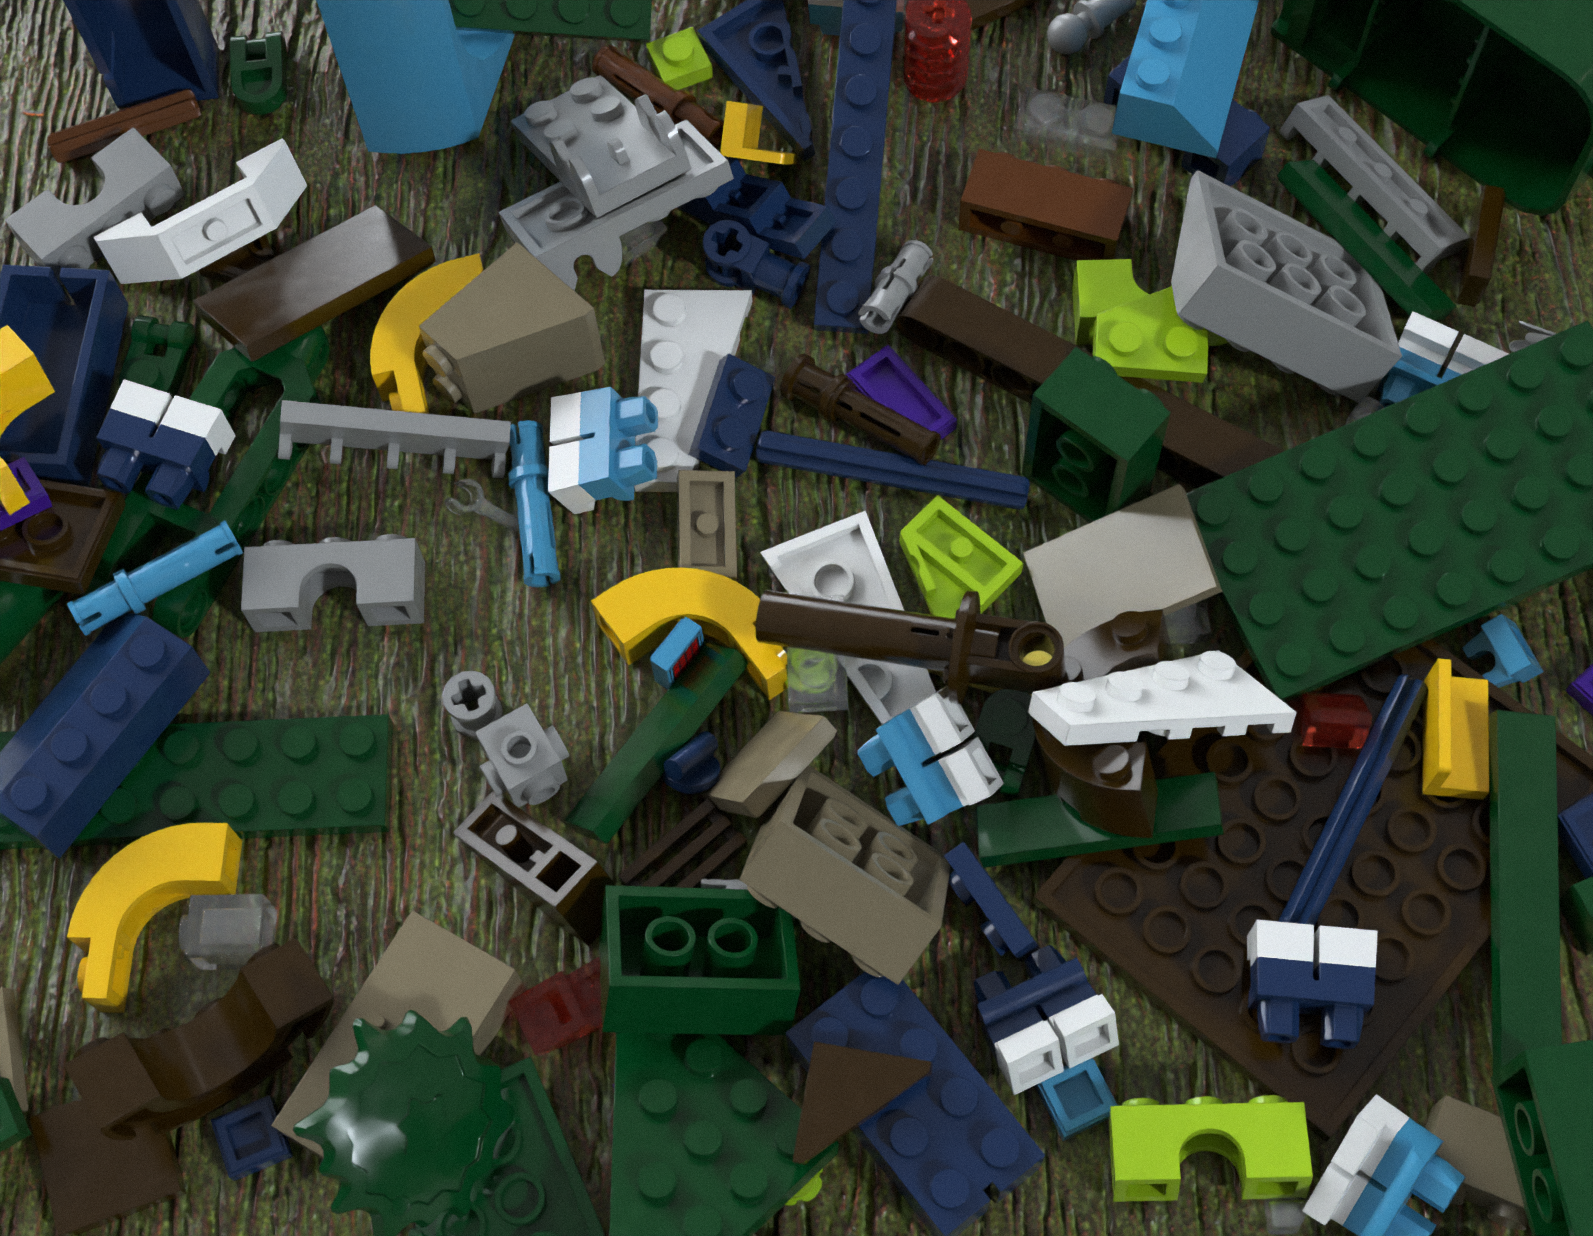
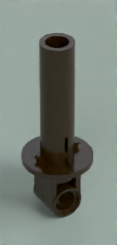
M770 590L764 591L758 606L756 617L757 642L943 671L942 679L945 684L948 681L949 701L954 704H962L970 683L1032 694L1035 691L1059 686L1065 677L1064 643L1057 629L1044 622H1031L981 614L978 591L967 590L965 592L960 608L956 610L955 618ZM1033 651H1044L1052 656L1048 663L1041 666H1031L1022 661L1027 654Z

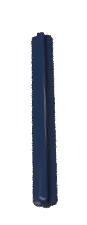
M763 431L758 438L756 446V460L764 464L1017 510L1024 509L1030 487L1029 479L1022 476L930 460L926 465H921L915 459L905 455L772 431Z
M1408 674L1398 676L1278 922L1315 926L1428 691L1427 685L1423 681L1415 679Z

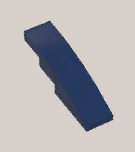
M726 156L724 157L729 162L734 179L719 186L709 196L695 198L677 207L711 225L722 220L739 222L746 227L749 234L768 242L770 249L801 259H805L837 222L828 206L791 198L781 181L746 174L737 158Z

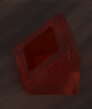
M1302 694V746L1363 748L1372 724V715L1360 695Z

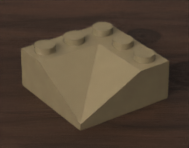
M808 765L782 792L764 817L739 880L747 885L750 894L762 904L771 908L779 906L798 918L802 928L813 938L825 943L832 941L852 954L854 962L866 973L875 977H882L884 975L899 985L941 928L951 865L944 857V854L903 827L898 826L894 821Z

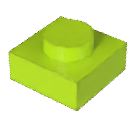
M693 27L646 43L647 57L657 77L672 88L680 90L713 78L712 64Z

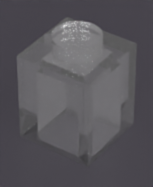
M264 894L190 895L189 915H183L179 924L180 948L182 951H185V955L201 970L240 969L247 965L249 958L258 950L270 944H275L277 909Z

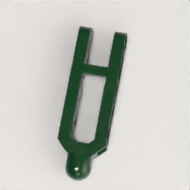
M322 325L252 362L236 348L218 353L189 400L221 409L229 423L248 392L254 393L256 389L270 385L274 378L281 380L284 393L208 514L183 503L178 510L159 505L151 500L145 492L152 475L145 473L140 475L131 492L124 500L125 508L85 595L115 580L114 573L122 569L129 573L146 564L163 536L184 544L217 527L221 522L226 521L244 554V547H248L310 445V443L292 442L293 448L290 460L278 459L282 400L321 404L314 382L326 365L330 352L329 341ZM243 554L236 555L158 596L153 608L152 620L174 635L181 638L189 637L203 621Z

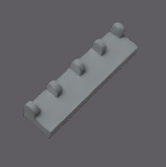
M1329 95L1297 103L1281 127L1280 134L1286 140H1291L1300 132L1317 150L1312 160H1315L1323 169H1326L1331 164L1353 186L1348 195L1358 205L1366 200L1388 222L1383 231L1393 241L1402 236L1421 256L1415 264L1425 274H1428L1440 259L1456 254L1461 250L1470 236Z
M282 400L278 459L290 460L293 448L292 442L331 445V464H341L342 446L387 450L386 468L398 469L399 452L443 455L442 473L454 474L455 457L492 460V478L504 479L506 452L510 443L511 421Z

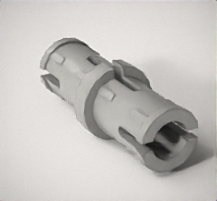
M917 240L905 242L893 264L882 269L875 279L874 292L858 312V315H861L860 323L864 328L876 334H883L889 330L898 312L918 288L917 283L933 263L934 259L930 258L933 253L926 244Z

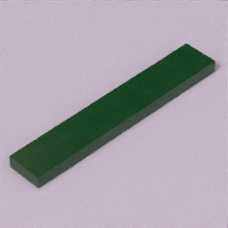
M1496 710L1489 714L1493 1075L1525 1049L1562 1044L1556 716Z

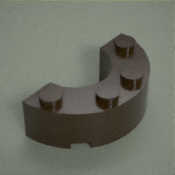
M1163 609L1143 612L1126 611L1118 614L1113 620L1102 623L1077 637L1064 648L1066 672L1059 686L1068 682H1079L1106 676L1113 672H1124L1151 666L1161 661H1173L1174 657ZM1032 717L1033 727L1048 778L1060 801H1066L1079 811L1081 820L1104 831L1123 836L1153 838L1158 788L1147 744L1136 741L1064 746Z
M297 938L282 946L277 943L270 944L254 953L247 961V965L240 968L236 982L222 998L215 999L203 1006L196 1013L195 1018L173 1030L170 1028L161 1029L145 1039L130 1038L124 1032L111 1039L106 1037L97 1038L78 1049L73 1059L63 1065L103 1135L113 1140H133L137 1136L134 1129L148 1125L151 1126L155 1135H159L187 1125L220 1109L244 1095L283 1067L293 1058L287 1047L302 1032L307 1039H311L316 1035L331 1012L334 997Z

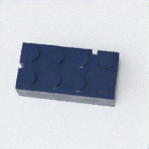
M63 0L99 73L104 74L103 80L117 108L131 107L186 88L193 91L197 100L219 98V48L199 0Z
M2 265L0 273V329L8 325L35 354L55 392L22 412L7 426L0 437V457L6 464L25 457L38 479L89 487L99 442L96 437L104 419L129 304L110 270L61 268L59 278L76 304L71 305V299L51 267Z
M863 972L786 1032L787 1048L807 1075L814 1042L932 1062L933 1068L930 1076L924 1077L888 1103L887 1107L852 1132L933 1236H958L985 1214L990 1204V1198L983 1190L990 1184L989 1195L997 1204L1040 1169L1045 1154L903 979L897 985L884 975L882 977H875Z

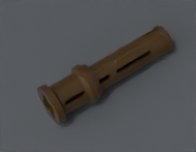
M805 353L800 354L792 361L783 376L780 386L782 397L789 401L801 400L817 409L819 417L828 422H836L841 419L869 434L876 440L915 459L921 465H926L933 458L939 447L941 434L921 426L895 410L856 390V384L853 383V379L844 374L835 376L815 365L814 358Z

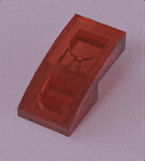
M600 956L568 975L560 971L508 1001L536 1056L539 1057L602 1028Z

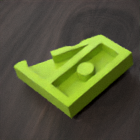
M1171 286L1098 313L1094 321L1093 356L1107 361L1115 369L1117 375L1122 377L1203 383L1207 376L1208 330L1205 328L1202 330L1194 329L1177 315Z
M938 495L900 531L899 543L932 615L955 618L956 610L960 608L963 596L967 590L978 591L982 614L1022 573V561Z

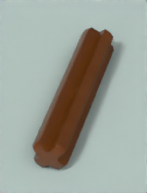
M186 88L50 133L47 136V142L54 159L58 163H64L104 149L133 127L141 136H145L196 119L201 115L200 107L193 91Z

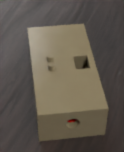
M412 910L271 1126L290 1141L323 1160V1149L314 1141L296 1136L293 1127L294 1124L322 1107L327 1100L330 1070L333 1067L347 1064L356 1057L358 1047L352 1026L355 1019L363 1018L379 1029L388 1031L399 1026L403 1021L405 1013L408 1010H413L424 1017L433 1027L444 1031L450 1028L460 1017H467L472 1026L474 1051L477 1055L483 1056L526 988L517 971Z

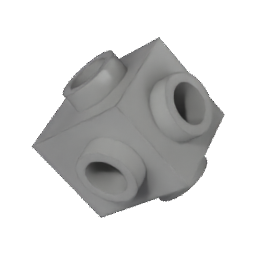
M527 703L475 732L483 752L489 760L480 765V768L496 797L507 792L513 804L517 807H521L526 803L536 805L554 796L560 789V784L568 780L561 762L569 757L563 741L553 725L545 730L542 729Z

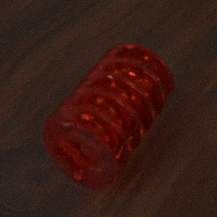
M908 0L905 7L904 83L909 92L920 100L930 103L944 102L955 97L964 88L968 78L970 28L972 25L971 9L966 0Z

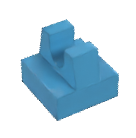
M1503 614L1481 625L1483 630L1462 647L1466 656L1473 661L1485 654L1494 655L1496 660L1494 668L1482 676L1498 688L1518 681L1525 683L1544 672L1516 623Z

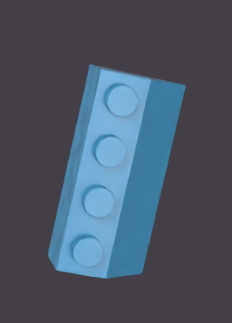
M1147 0L1119 93L1112 134L1216 158L1259 0Z

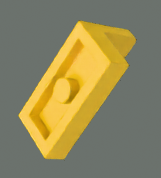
M732 101L726 102L720 153L723 156L783 165L797 164L798 154L758 148L763 106Z
M1438 658L1424 680L1428 691L1423 699L1422 794L1484 800L1489 793L1488 680L1452 677L1451 659Z

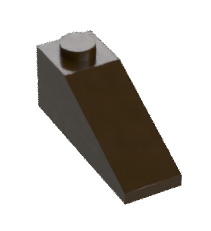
M492 791L456 828L453 834L550 919L589 946L599 936L605 886L617 885L595 859L503 796L499 795L496 797Z

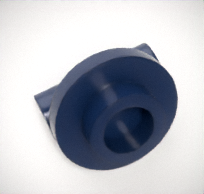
M703 731L664 762L665 771L661 775L663 781L669 787L684 794H698L712 788L720 778V764L714 757V752L718 749V741L715 736L710 732Z

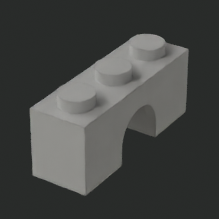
M134 127L91 157L105 183L103 190L95 199L82 205H69L61 202L47 189L5 219L22 249L38 266L51 267L61 285H63L59 278L61 268L88 269L93 262L103 256L94 236L140 212L149 222L157 215L167 212L176 201L185 196L171 165Z
M386 534L369 541H350L340 537H329L314 544H294L284 540H273L264 543L263 546L244 547L241 611L255 632L311 629L312 610L316 600L324 592L335 587H350L357 590L356 604L367 626L424 623L425 560L415 538H406L397 534Z

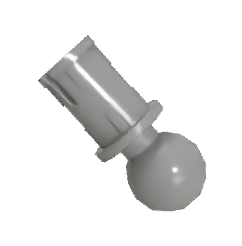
M1080 0L1074 5V14L1065 13L1058 15L1050 23L1047 31L1048 43L1060 54L1078 52L1084 46L1087 36L1093 39L1100 37L1107 25L1136 7V0Z

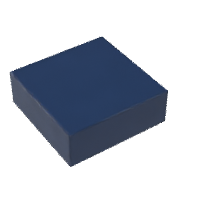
M270 1095L211 1119L228 1176L233 1181L293 1157L288 1138L271 1126L279 1111L275 1099Z

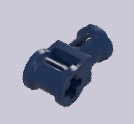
M718 221L712 224L705 232L703 247L706 255V272L713 282L720 286H736L742 290H752L753 295L758 288L781 299L782 306L791 309L796 304L805 288L810 273L809 264L802 261L796 265L770 253L768 242L749 234L746 227L736 221Z

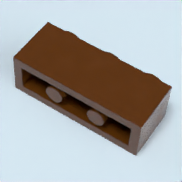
M978 149L960 201L958 230L1076 261L1112 260L1116 258L1125 230L1134 188L1120 185L1116 181L1107 178L1096 179L1072 173L1056 165L1045 166L1025 161L1006 152L994 153Z

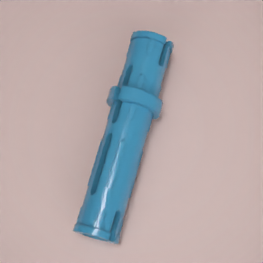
M519 421L520 433L517 432L516 425H510L512 469L508 473L509 487L515 489L524 584L530 587L550 586L548 576H550V582L556 584L560 581V572L556 557L550 493H548L549 468L546 466L544 454L543 425L536 421Z
M223 521L217 527L129 573H126L124 569L114 573L115 580L75 601L68 602L67 605L75 621L80 623V629L87 636L92 631L132 610L135 614H139L146 610L145 603L232 557L243 554V551L226 521Z

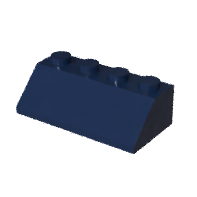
M126 613L109 622L0 752V818L60 859L209 676L210 671L193 647L146 616Z

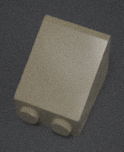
M518 242L419 325L426 349L422 352L423 356L434 369L436 375L432 379L434 386L450 403L455 404L459 400L474 414L595 372L605 364L594 308Z

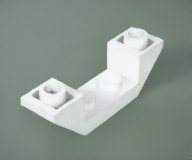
M281 138L236 162L244 179L151 227L142 212L94 236L96 243L121 284L182 279L276 229L307 187L284 139Z

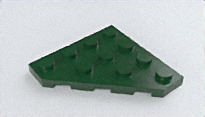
M616 1032L609 1236H752L838 1154L839 1142L835 1141L810 1159L806 1165L793 1163L802 1109L718 1034Z
M531 1056L501 1070V1096L505 1101L514 1106L516 1114L513 1122L497 1140L494 1148L492 1168L480 1175L472 1186L469 1213L460 1219L449 1211L442 1212L433 1223L425 1228L416 1224L414 1229L411 1228L408 1235L606 1236Z

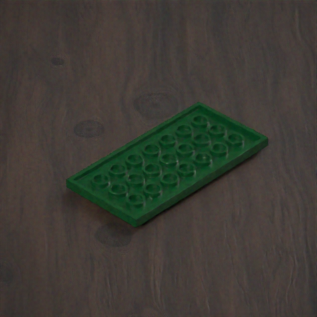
M1588 320L1186 493L1222 592L1218 593L1269 691L1286 703L1593 568V328Z

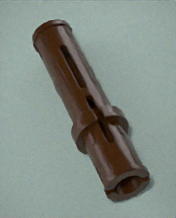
M611 44L608 47L606 45L597 52L592 62V71L596 75H601L634 100L647 94L657 114L665 110L674 125L687 119L716 149L721 145L724 120H720L698 105L695 96L686 90L678 91Z

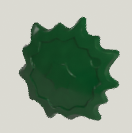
M408 1010L405 1013L403 1021L399 1026L388 1031L379 1029L363 1018L355 1019L352 1026L358 1047L356 1057L349 1063L333 1067L330 1070L327 1100L322 1107L294 1124L293 1127L296 1136L314 1141L323 1149L324 1158L319 1167V1172L322 1176L340 1181L341 1187L331 1204V1212L335 1214H342L353 1210L368 1212L371 1217L373 1236H396L404 1227L413 1222L425 1228L433 1223L440 1213L446 1211L460 1219L469 1213L471 1207L470 1194L474 1182L480 1175L492 1168L494 1148L497 1140L513 1122L516 1114L514 1106L505 1101L501 1096L502 1072L500 1067L494 1061L475 1053L472 1026L467 1017H460L450 1028L444 1031L433 1027L424 1017L413 1010Z

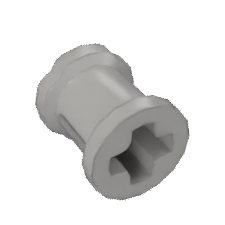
M471 670L460 672L451 677L445 685L442 694L443 704L459 734L468 736L473 740H478L475 734L476 731L503 717L502 705L496 697L495 688L490 679L481 672ZM478 700L479 708L469 711L468 703Z

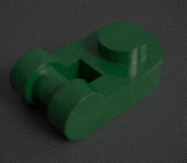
M282 31L267 32L265 38L249 40L247 35L230 37L231 86L238 105L250 114L264 115L271 113L281 107L286 99V62L288 55Z
M138 315L132 325V342L120 373L119 386H121L125 379L170 393L172 398H174L178 394L194 347V325L181 321H174L171 325L160 324L156 317ZM156 345L167 346L164 357L153 355Z
M1001 689L989 696L983 705L973 739L979 737L987 754L992 742L1013 749L1008 765L991 761L1004 783L1000 787V794L1017 799L1036 739L1032 716L1028 713L1032 695L1022 691Z

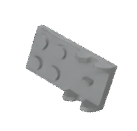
M601 75L595 78L579 80L571 86L569 91L549 101L536 102L530 105L524 114L510 120L517 138L596 218L691 170L682 140L669 114L665 110L657 114L647 94L636 98L634 105Z
M686 119L675 124V127L685 148L691 170L596 218L561 182H558L498 213L514 244L518 242L575 291L578 278L574 270V262L579 256L590 255L597 269L611 277L614 276L622 263V245L619 236L647 222L661 220L671 210L695 198L711 195L719 186L733 180L734 177L728 160Z

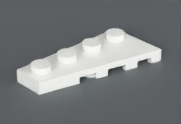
M644 290L638 397L646 396L656 406L658 410V428L655 432L636 435L635 446L646 443L655 452L657 479L634 486L635 492H677L676 478L678 470H698L701 460L688 454L719 360L728 353L733 356L736 354L745 317H748L753 302L752 290Z
M866 511L760 552L787 593L904 611ZM832 654L881 725L936 692L928 670L925 668Z
M1219 650L1206 651L1200 655L1173 661H1161L1151 666L1124 672H1113L1102 677L1079 682H1068L1061 686L1035 691L1032 693L1028 713L1064 746L1136 742L1140 731H1148L1156 735L1165 736L1168 740L1190 738L1193 728L1218 727L1217 730L1222 736L1245 735L1248 725L1267 724L1266 727L1271 733H1289L1292 730L1297 713L1240 668L1232 657Z

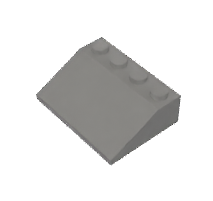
M1199 170L1195 172L1190 181L1171 280L1177 315L1194 329L1202 330L1205 328L1224 337L1233 347L1240 351H1252L1271 360L1283 372L1289 374L1296 372L1315 381L1321 389L1329 394H1341L1360 403L1402 357L1381 286L1338 241Z

